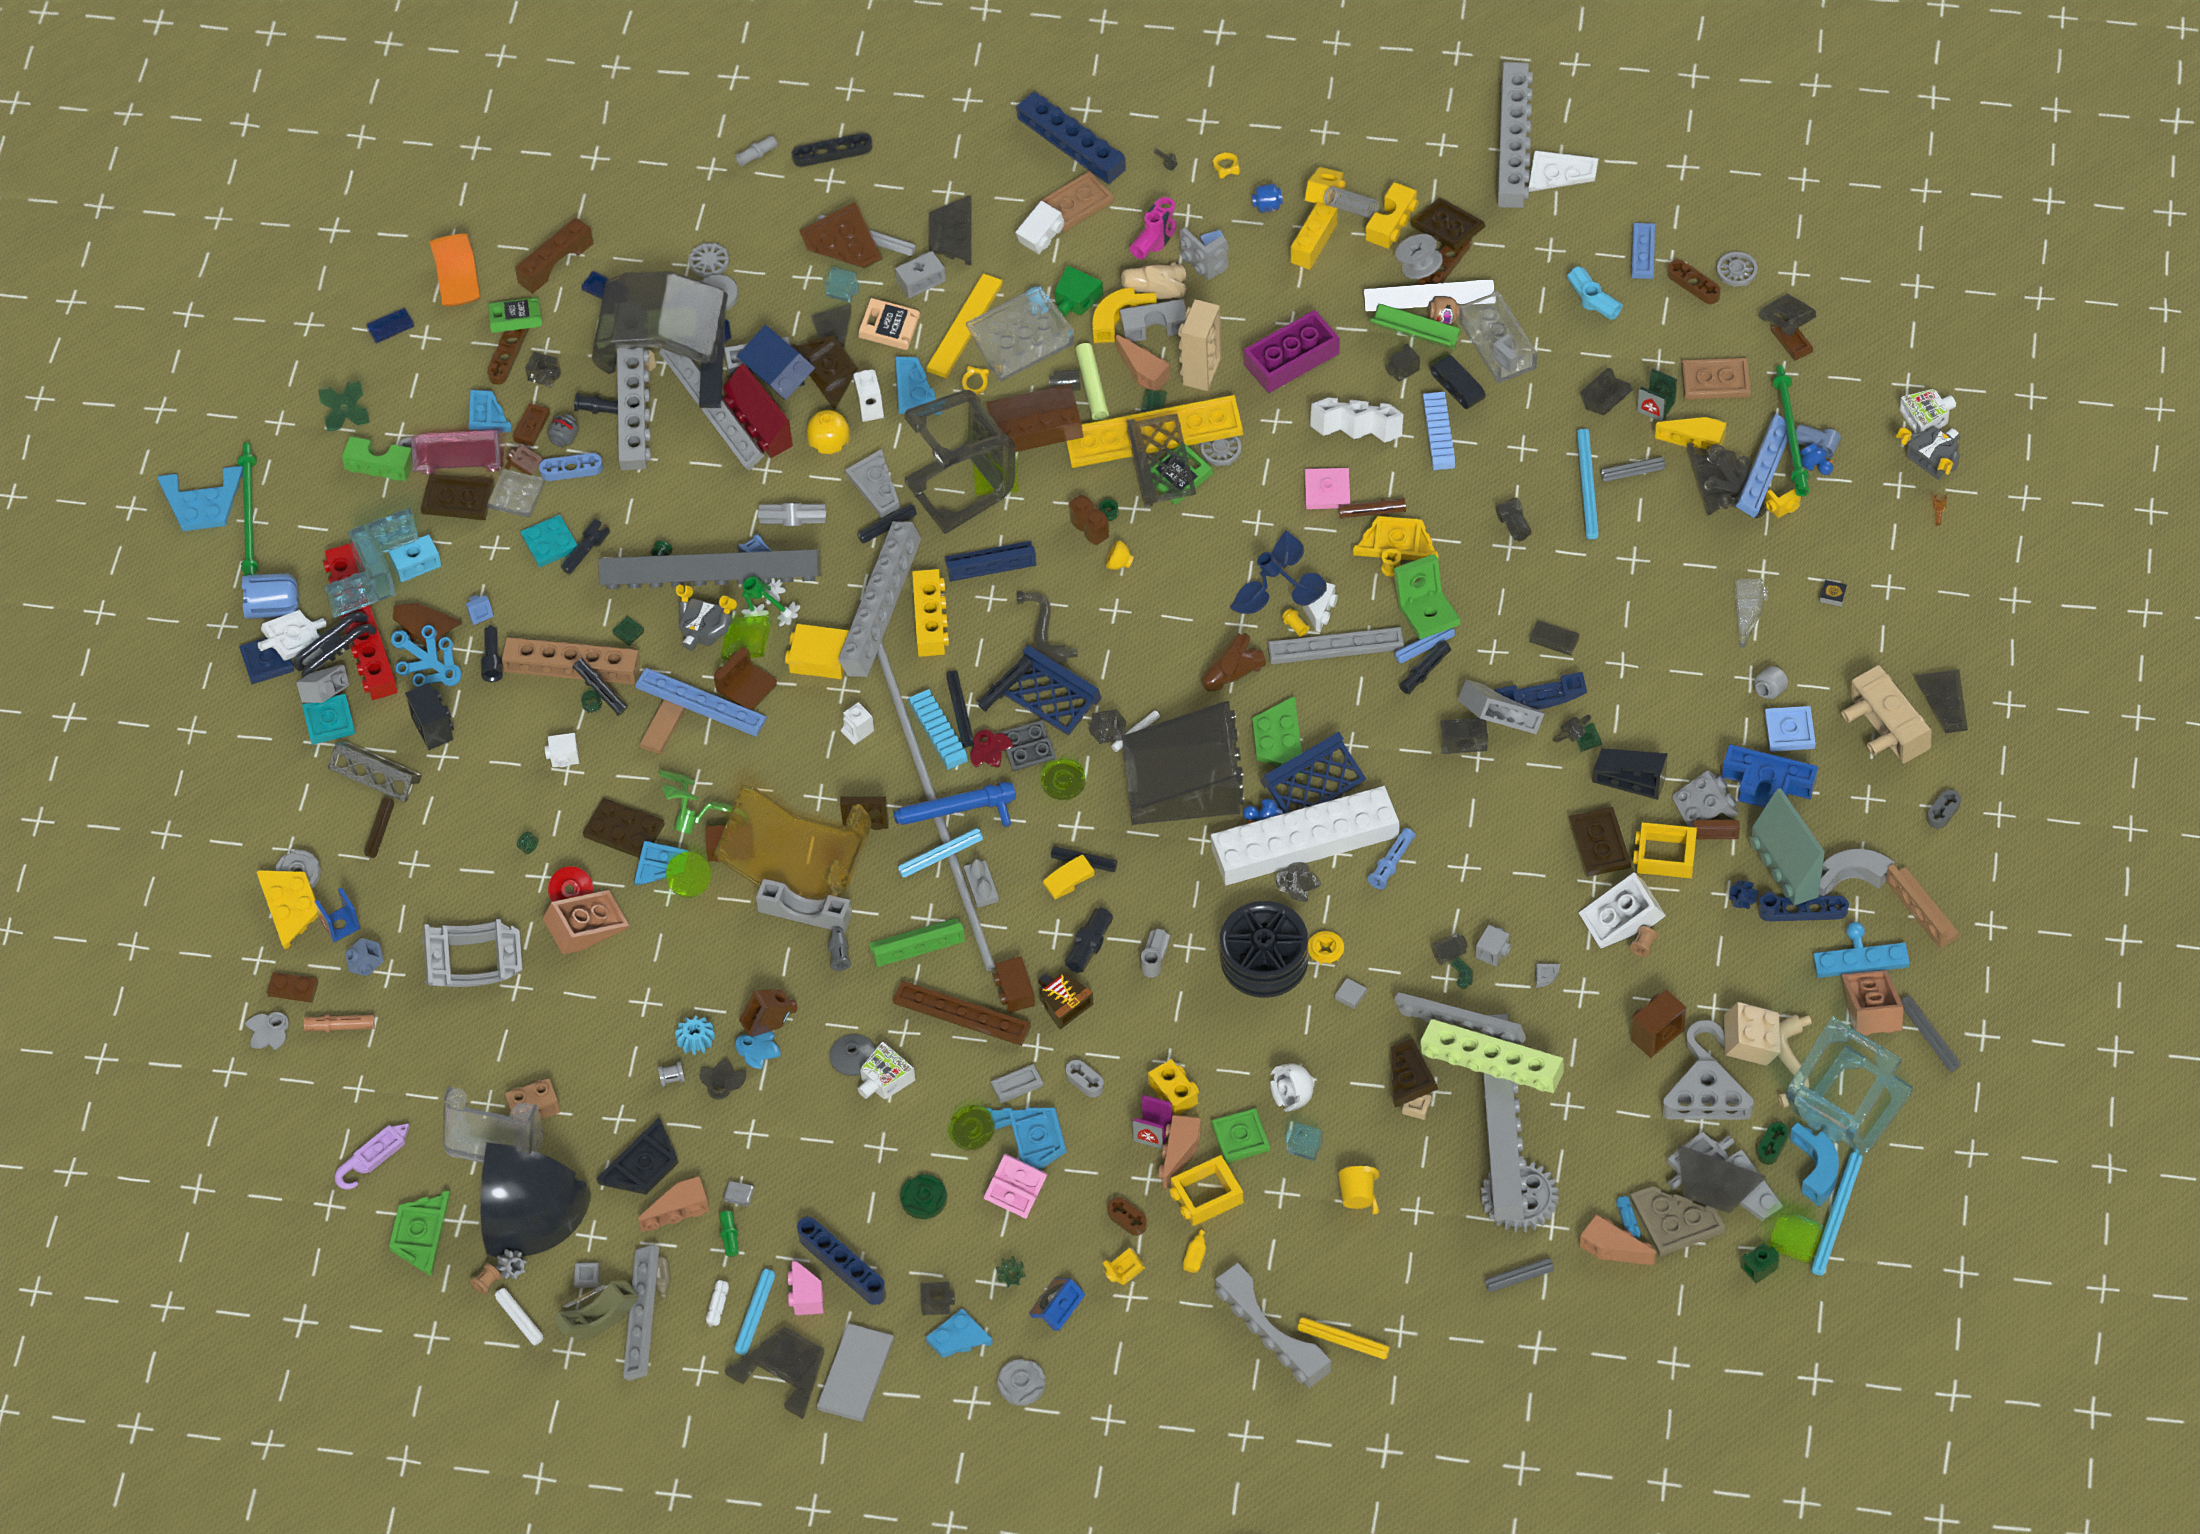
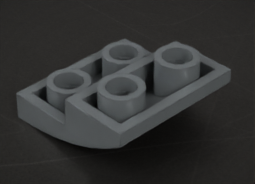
M1042 720L1000 732L1005 734L1013 743V748L1005 751L1013 771L1056 759L1052 743L1047 736Z

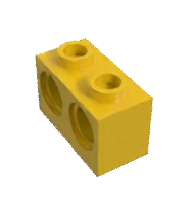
M1172 1059L1148 1072L1150 1087L1161 1100L1172 1103V1115L1179 1116L1198 1104L1199 1090L1193 1081H1188L1184 1069L1180 1065H1176ZM1167 1077L1173 1078L1171 1080H1165V1078ZM1179 1094H1185L1186 1096H1184V1097H1179V1096H1177V1095H1179Z

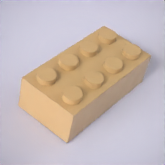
M1195 299L1192 307L1187 309L1185 324L1182 323L1179 329V336H1181L1179 349L1182 350L1180 355V363H1182L1180 375L1183 376V385L1208 391L1221 361L1220 305Z

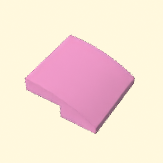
M1004 1154L984 1199L1027 1218L1048 1173L1008 1154Z

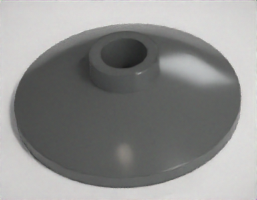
M845 1035L832 1045L830 1061L834 1069L841 1074L848 1076L860 1075L861 1067L876 1049L874 1044L862 1035Z

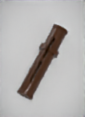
M1383 498L1380 499L1381 501L1339 505L1340 519L1378 514L1387 516V513L1406 512L1405 498L1385 500Z

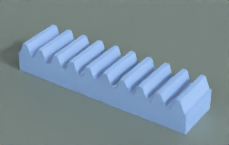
M1445 392L1423 394L1433 470L1455 468V455Z

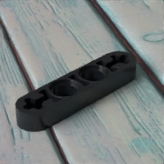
M860 133L801 145L793 149L792 161L798 167H806L864 155L873 148L872 138L866 133ZM841 145H845L848 147L844 151H840L837 149V147ZM821 149L828 151L824 155L817 154V151Z

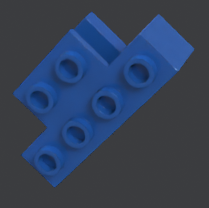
M1729 744L1723 764L1722 777L1741 782L1739 802L1765 808L1775 791L1779 788L1782 789L1787 797L1788 794L1811 799L1817 780L1818 766Z

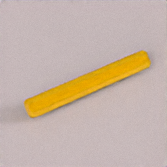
M1304 1317L1298 1323V1330L1381 1359H1386L1390 1351L1388 1345Z

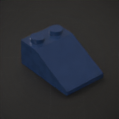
M766 324L736 356L783 400H786L815 369L814 366Z

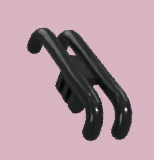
M362 612L348 615L301 650L294 658L293 665L297 671H302V678L312 673L328 659L333 662L336 659L334 655L341 656L343 654L342 649L349 650L348 644L364 633L374 635L376 628L371 624H364L358 626L343 638L339 636L341 631L356 621L366 623L368 621L367 615ZM321 648L323 653L304 667L303 660Z

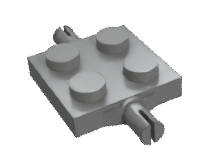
M1701 1132L1668 1158L1667 1163L1678 1174L1668 1181L1669 1186L1675 1190L1680 1184L1685 1182L1698 1194L1704 1192L1714 1183L1703 1178V1174L1729 1158L1725 1150L1734 1144L1733 1138L1730 1139L1731 1136L1727 1135V1137L1717 1143L1711 1140L1704 1132Z

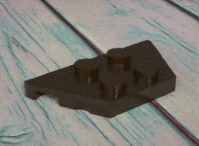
M834 335L824 337L821 340H810L807 344L790 345L815 367L809 376L832 408L835 409L853 380V374L858 371L854 362Z

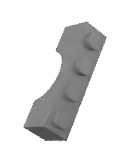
M763 879L756 896L758 912L830 930L840 927L845 933L852 917L851 901L848 899L828 895L822 900H811L795 894L786 884Z

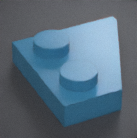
M470 390L469 430L511 432V424L504 417V411L497 404L493 392Z
M644 841L634 884L642 885L683 875L689 850Z
M963 1309L926 1337V1342L942 1358L954 1355L956 1352L971 1351V1347L983 1344L990 1346L993 1344L992 1338Z

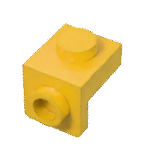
M1795 489L1779 498L1772 490H1769L1766 493L1765 505L1769 512H1773L1777 518H1780L1787 513L1796 511L1800 506L1801 497L1796 495Z
M1128 1248L1113 1262L1108 1260L1103 1262L1107 1269L1105 1271L1106 1276L1113 1283L1116 1281L1122 1285L1128 1283L1145 1269V1266L1131 1248Z

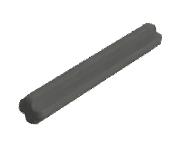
M1906 996L1901 999L1903 1010L1948 1070L1951 1072L1957 1070L1960 1067V1061L1913 998Z

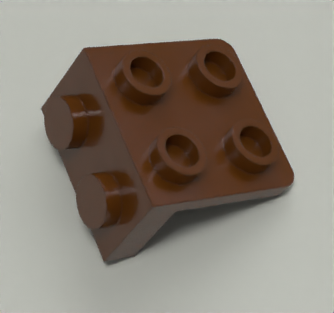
M743 646L737 652L732 653L729 660L723 667H719L714 674L716 691L737 705L749 710H754L777 685V680L751 663L749 650Z

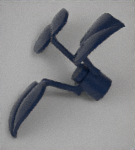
M1286 530L1276 543L1272 553L1265 552L1257 560V564L1262 569L1260 575L1262 576L1263 585L1258 581L1249 582L1244 585L1230 608L1241 614H1251L1261 610L1270 598L1269 594L1265 591L1268 588L1266 576L1276 577L1281 574L1296 586L1292 592V598L1296 604L1301 606L1310 605L1321 598L1327 590V584L1316 573L1304 574L1298 583L1282 570L1287 565H1295L1304 554L1303 544Z

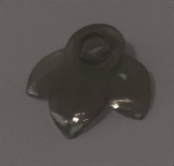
M1587 714L1580 719L1577 717L1568 719L1561 725L1562 731L1554 736L1552 740L1554 742H1560L1568 738L1571 742L1578 740L1586 733L1584 727L1591 720V715Z
M1304 862L1290 864L1287 870L1278 872L1275 878L1279 890L1288 892L1291 898L1301 902L1308 901L1307 891L1314 890L1321 885L1318 877L1308 872V864Z
M724 1059L714 1069L702 1067L700 1080L707 1087L710 1097L720 1100L726 1098L732 1090L739 1089L744 1084L747 1074L744 1070L734 1072L729 1060Z

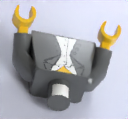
M1900 428L1895 437L1902 439L1901 443L1903 445L1909 443L1906 456L1908 459L1937 480L1944 473L1949 475L1950 472L1957 470L1960 454L1958 453L1959 444L1956 441L1960 438V435L1955 429L1951 428L1946 433L1938 428L1911 433L1907 428Z
M683 585L676 587L677 595L682 597V601H679V628L685 637L682 643L683 647L693 651L698 643L706 646L713 645L719 637L728 632L729 626L733 622L730 611L736 608L737 602L728 596H722L719 600V605L693 598L688 601V598L693 595V589L686 585L684 592Z

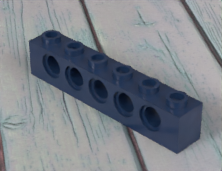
M1033 92L1017 105V118L1019 121L1108 185L1126 171L1125 156L1121 151H1116L1107 141L1098 138L1090 129L1084 128L1075 118L1066 115L1061 108L1052 105L1044 96Z

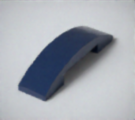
M1583 672L1563 675L1561 676V681L1518 690L1517 686L1513 685L1497 688L1494 691L1513 701L1538 710L1574 700L1586 694L1587 688Z

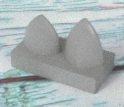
M974 859L972 864L964 866V872L977 908L999 902L986 860L980 862L978 859Z

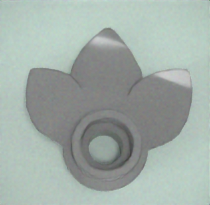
M280 1012L271 1013L269 1016L258 1014L250 1018L245 1023L249 1029L254 1031L250 1046L261 1049L270 1044L274 1050L281 1047L286 1040L285 1031L289 1026L288 1018Z

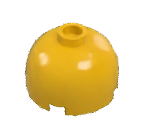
M823 410L812 416L807 425L806 435L811 448L813 446L822 454H832L842 450V446L846 442L848 444L850 429L846 419L840 413L833 410Z

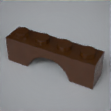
M575 217L515 267L518 283L530 293H535L548 282L553 267L562 257L571 253L579 256L594 244L591 228Z

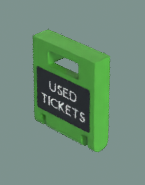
M538 298L488 303L491 333L533 328L542 325L540 300Z
M1182 443L1145 474V478L1151 481V485L1168 500L1171 498V502L1177 505L1212 476L1213 469L1185 443ZM1188 457L1199 466L1196 470L1186 462Z

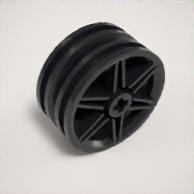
M1272 901L1252 902L1236 909L1226 919L1220 933L1221 967L1224 976L1238 991L1253 997H1276L1295 988L1305 976L1308 968V932L1301 917L1291 908ZM1241 955H1246L1244 960L1240 959Z

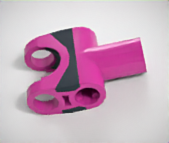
M1163 197L1158 199L1145 214V228L1129 248L1136 258L1142 260L1146 258L1150 251H1160L1175 233L1176 222L1171 218L1175 211V202L1171 198ZM1162 204H1170V205H1171V207H1170V208H1167V209H1164V208H1162V207H1160V206H1161Z

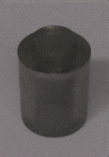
M1079 369L1053 371V375L1049 376L1050 388L1071 384L1073 391L1081 390Z
M1454 933L1431 944L1432 953L1440 965L1466 954V948H1468L1466 938L1458 933Z

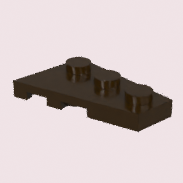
M1413 1038L1391 1047L1393 1103L1395 1108L1438 1090L1436 1081Z

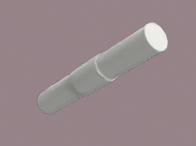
M1155 710L1114 742L1111 745L1112 749L1118 752L1160 718L1159 713Z

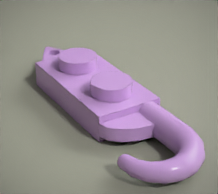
M409 1124L394 1127L388 1125L353 1153L354 1156L337 1169L334 1176L336 1184L342 1189L356 1187L358 1182L345 1183L343 1176L352 1168L359 1173H370L405 1145L404 1140L409 1130Z

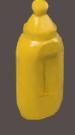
M1200 1230L1199 1234L1188 1245L1183 1261V1269L1188 1272L1197 1273L1201 1267L1206 1252L1205 1238L1203 1236L1205 1234L1204 1230Z

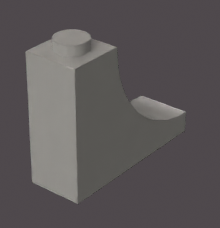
M1467 679L1458 698V701L1480 719L1537 734L1545 714L1541 710L1513 701L1484 684Z

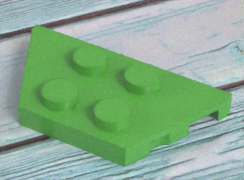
M1291 697L1252 718L1257 761L1266 764L1271 763L1279 767L1302 753L1295 697Z
M444 1191L441 1196L431 1199L424 1197L416 1202L399 1205L389 1244V1249L392 1253L430 1276L433 1274L450 1200L449 1191Z

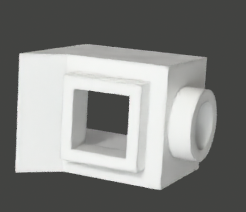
M859 702L843 712L844 726L841 732L854 745L874 732L873 718Z

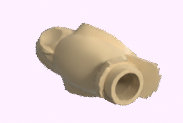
M1171 263L1169 266L1148 265L1139 269H1126L1121 274L1122 285L1125 288L1134 287V291L1140 294L1156 293V298L1171 299L1172 297L1180 299L1186 293L1187 288L1182 283L1186 279V271L1182 264Z

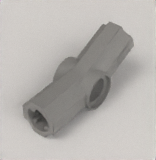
M795 502L760 504L758 519L760 523H777L785 526L802 525V523H826L825 504H802Z

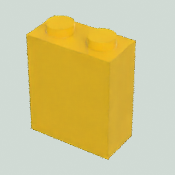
M797 624L795 632H792L790 636L791 650H787L785 663L789 664L790 673L842 679L844 669L838 659L849 630Z

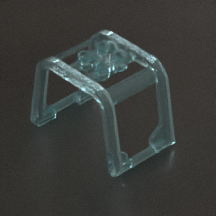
M1833 1016L1791 1081L1786 1098L1793 1113L1807 1120L1806 1124L1816 1131L1822 1128L1831 1141L1838 1144L1842 1140L1850 1145L1853 1151L1863 1156L1873 1147L1913 1093L1914 1088L1893 1075L1902 1062L1900 1057ZM1851 1038L1876 1054L1875 1060L1878 1066L1846 1045L1813 1091L1803 1085L1830 1042H1847ZM1862 1067L1875 1075L1877 1079L1852 1116L1823 1098V1096L1843 1069H1859ZM1887 1086L1892 1101L1866 1137L1862 1139L1859 1133L1860 1127Z

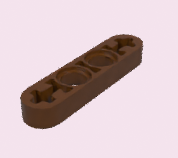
M1472 238L1456 251L1444 245L1440 250L1443 261L1441 266L1446 270L1443 272L1435 271L1427 277L1420 278L1419 285L1431 284L1432 277V284L1443 283L1470 249ZM1447 252H1454L1457 255L1449 258L1445 254Z
M529 328L518 329V331H504L487 371L489 381L492 384L500 385L508 379ZM509 338L518 339L517 342L513 344H509L506 342ZM504 354L511 356L508 360L499 359Z

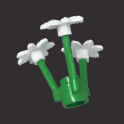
M754 575L747 578L743 583L744 592L742 596L746 599L749 609L741 611L742 614L746 615L741 618V622L748 621L749 626H752L755 620L763 623L762 617L769 613L763 610L764 604L756 608L751 598L759 599L765 597L767 604L772 603L781 611V615L777 617L778 620H781L779 626H783L785 623L790 625L791 618L798 617L796 612L800 609V605L795 606V602H792L789 608L783 607L779 603V594L786 592L784 588L780 587L783 582H780V579L775 582V579L772 578V583L767 584Z

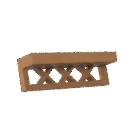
M1894 864L1889 866L1886 883L1935 944L1941 948L1959 938V932L1906 867L1898 870Z

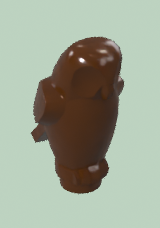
M1238 633L1221 649L1201 677L1204 689L1209 692L1221 690L1224 684L1237 681L1251 671L1258 672L1261 670V667L1266 666L1265 656L1261 649L1250 648L1245 650L1251 636L1246 633L1242 635Z

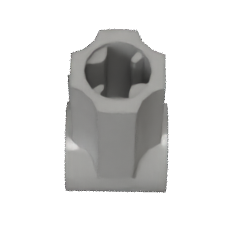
M1151 930L1145 950L1141 953V971L1147 977L1153 978L1161 973L1162 962L1170 941V935L1165 930Z

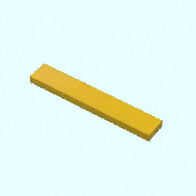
M982 274L929 362L927 372L943 378L948 377L1003 285L1001 279Z

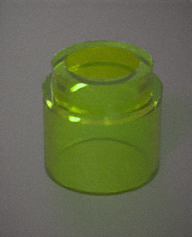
M1781 1213L1773 1230L1770 1246L1778 1249L1777 1252L1781 1255L1809 1264L1818 1246L1823 1224L1795 1213L1790 1215Z

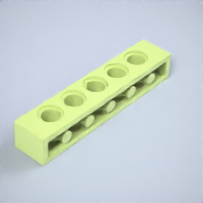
M1431 1019L1421 1039L1422 1054L1429 1058H1437L1447 1061L1452 1065H1460L1476 1072L1480 1071L1490 1074L1496 1078L1514 1081L1516 1084L1534 1087L1539 1091L1554 1093L1564 1073L1562 1057Z

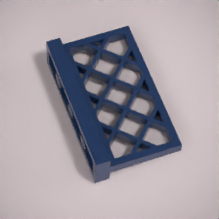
M1027 645L1022 652L1023 656H1026L1033 663V674L1023 675L1017 681L1019 682L1020 691L1009 692L1007 690L1004 696L1069 736L1092 705H1097L1102 699L1099 689ZM1045 676L1050 678L1051 685L1038 687L1037 678ZM1034 679L1035 688L1023 690L1021 681ZM1064 687L1068 690L1069 696L1056 698L1055 689ZM1052 690L1053 699L1040 701L1039 692ZM1036 693L1037 702H1025L1024 695ZM1082 698L1087 701L1082 708H1073L1072 700ZM1070 702L1071 710L1058 712L1057 703ZM1054 704L1055 713L1044 714L1042 712L1041 706ZM1072 715V721L1067 727L1060 723L1059 717Z
M1340 732L1335 733L1272 770L1260 780L1263 787L1269 790L1280 809L1283 810V814L1290 812L1288 809L1290 802L1302 805L1301 809H1303L1305 806L1310 807L1332 801L1366 780V777L1342 742L1344 738ZM1338 749L1344 755L1343 764L1331 761L1333 752ZM1316 762L1327 764L1325 775L1313 772ZM1330 765L1342 768L1340 779L1328 776ZM1345 769L1354 771L1358 779L1353 782L1343 780ZM1296 774L1308 775L1306 786L1294 783ZM1311 776L1324 779L1321 790L1309 787ZM1327 780L1339 783L1337 792L1325 791ZM1279 784L1290 786L1288 796L1279 795L1274 787ZM1293 787L1305 790L1303 801L1291 798ZM1308 791L1320 794L1318 803L1306 802Z

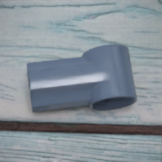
M1801 424L1796 430L1798 444L1807 447L1815 442L1817 447L1826 450V458L1833 457L1841 440V435L1833 429L1820 431Z

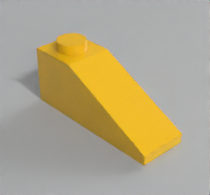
M1707 417L1657 422L1655 438L1718 456L1726 436L1727 423Z

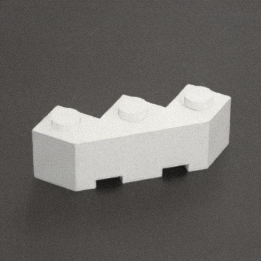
M1326 398L1311 404L1310 426L1323 436L1342 430L1353 439L1372 433L1383 442H1389L1402 436L1403 413L1390 404L1381 403L1380 407L1368 406L1369 402L1350 400L1349 404L1338 402V398Z

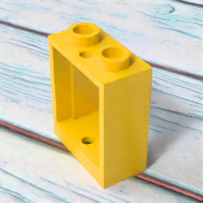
M1642 822L1641 831H1636L1635 845L1640 846L1639 851L1634 850L1633 864H1638L1637 873L1692 879L1697 828ZM1646 840L1686 844L1684 863L1644 859Z
M1222 1155L1171 1178L1170 1195L1174 1201L1179 1202L1183 1218L1185 1220L1189 1219L1192 1226L1198 1225L1244 1203L1243 1191ZM1215 1173L1226 1194L1195 1208L1183 1188Z

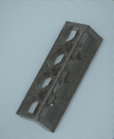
M348 742L335 744L328 765V769L403 802L408 800L412 785L420 783L422 777L417 772ZM339 754L346 758L349 766L341 768L336 765ZM358 764L364 765L368 774L359 776L355 766ZM378 772L383 773L387 783L383 785L377 784L374 774ZM398 780L406 783L402 794L396 792L393 785Z

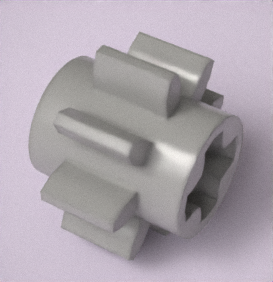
M506 1249L505 1254L497 1257L499 1260L495 1268L502 1271V1277L507 1279L510 1276L516 1280L517 1275L525 1273L524 1264L527 1260L520 1258L521 1252L515 1250L512 1253V1251Z

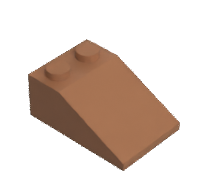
M609 890L551 902L543 917V921L562 954L584 950L629 927L627 920Z
M1887 970L1841 974L1849 1016L1856 1035L1902 1031L1903 1005Z

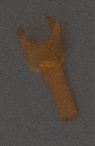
M1936 494L1934 496L1933 508L1936 510V525L1940 526L1942 513L1947 505V496H1944L1943 501H1939Z

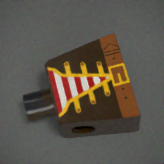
M1046 973L1038 980V984L1043 988L1040 991V1002L1060 1030L1094 1004L1093 992L1066 973H1062L1056 979H1053Z

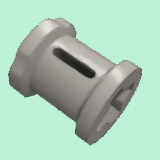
M681 1062L665 1068L658 1066L662 1087L676 1081L685 1082Z

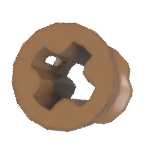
M1641 926L1638 929L1636 940L1630 945V949L1638 956L1647 957L1650 954L1649 948L1652 942L1656 941L1658 934L1647 926Z
M488 1263L476 1278L472 1277L470 1280L471 1285L483 1295H486L488 1293L487 1289L502 1277L499 1271Z

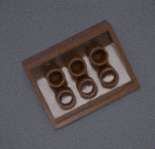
M1071 384L986 402L998 456L1084 437Z

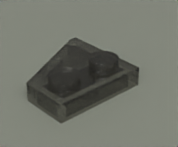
M851 304L811 315L819 340L834 335L841 346L845 347L852 314Z

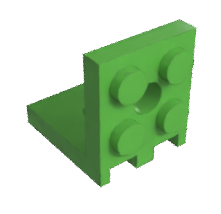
M1435 554L1394 568L1398 608L1420 640L1461 625L1459 616L1442 593L1439 562ZM1420 578L1419 582L1414 583L1416 579ZM1430 614L1435 615V616H1433V617H1427V615H1430Z

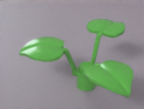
M659 770L660 778L665 777L678 781L683 786V790L666 784L662 786L667 799L682 798L681 808L674 826L675 830L691 834L695 822L699 823L701 817L708 809L735 813L747 822V817L737 808L713 801L707 803L698 816H695L696 811L686 808L687 799L698 800L696 795L687 792V783L695 785V781L682 774Z

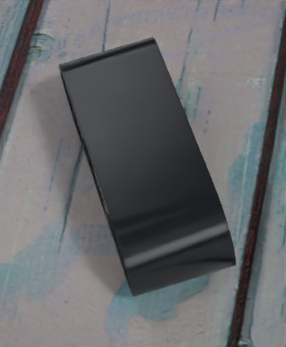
M1448 354L1430 365L1433 377L1463 408L1469 409L1485 399L1486 394L1482 386L1453 356Z

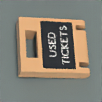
M871 298L859 330V338L907 350L915 332L920 312ZM871 314L873 317H877L875 326L868 325Z

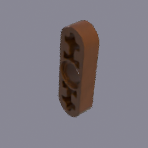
M1673 260L1669 263L1668 277L1707 304H1714L1719 301L1721 289L1718 284L1682 260ZM1690 279H1697L1700 283L1692 285L1688 281Z

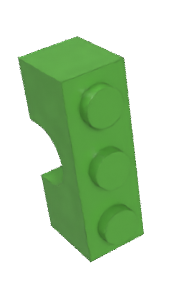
M350 436L342 455L345 470L407 482L415 462L412 448L391 444L386 454L374 456L371 440Z

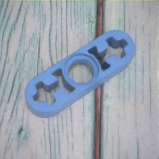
M589 453L545 459L540 463L539 470L544 480L553 481L597 475L603 470V463L600 455ZM568 464L577 465L574 470L565 469Z

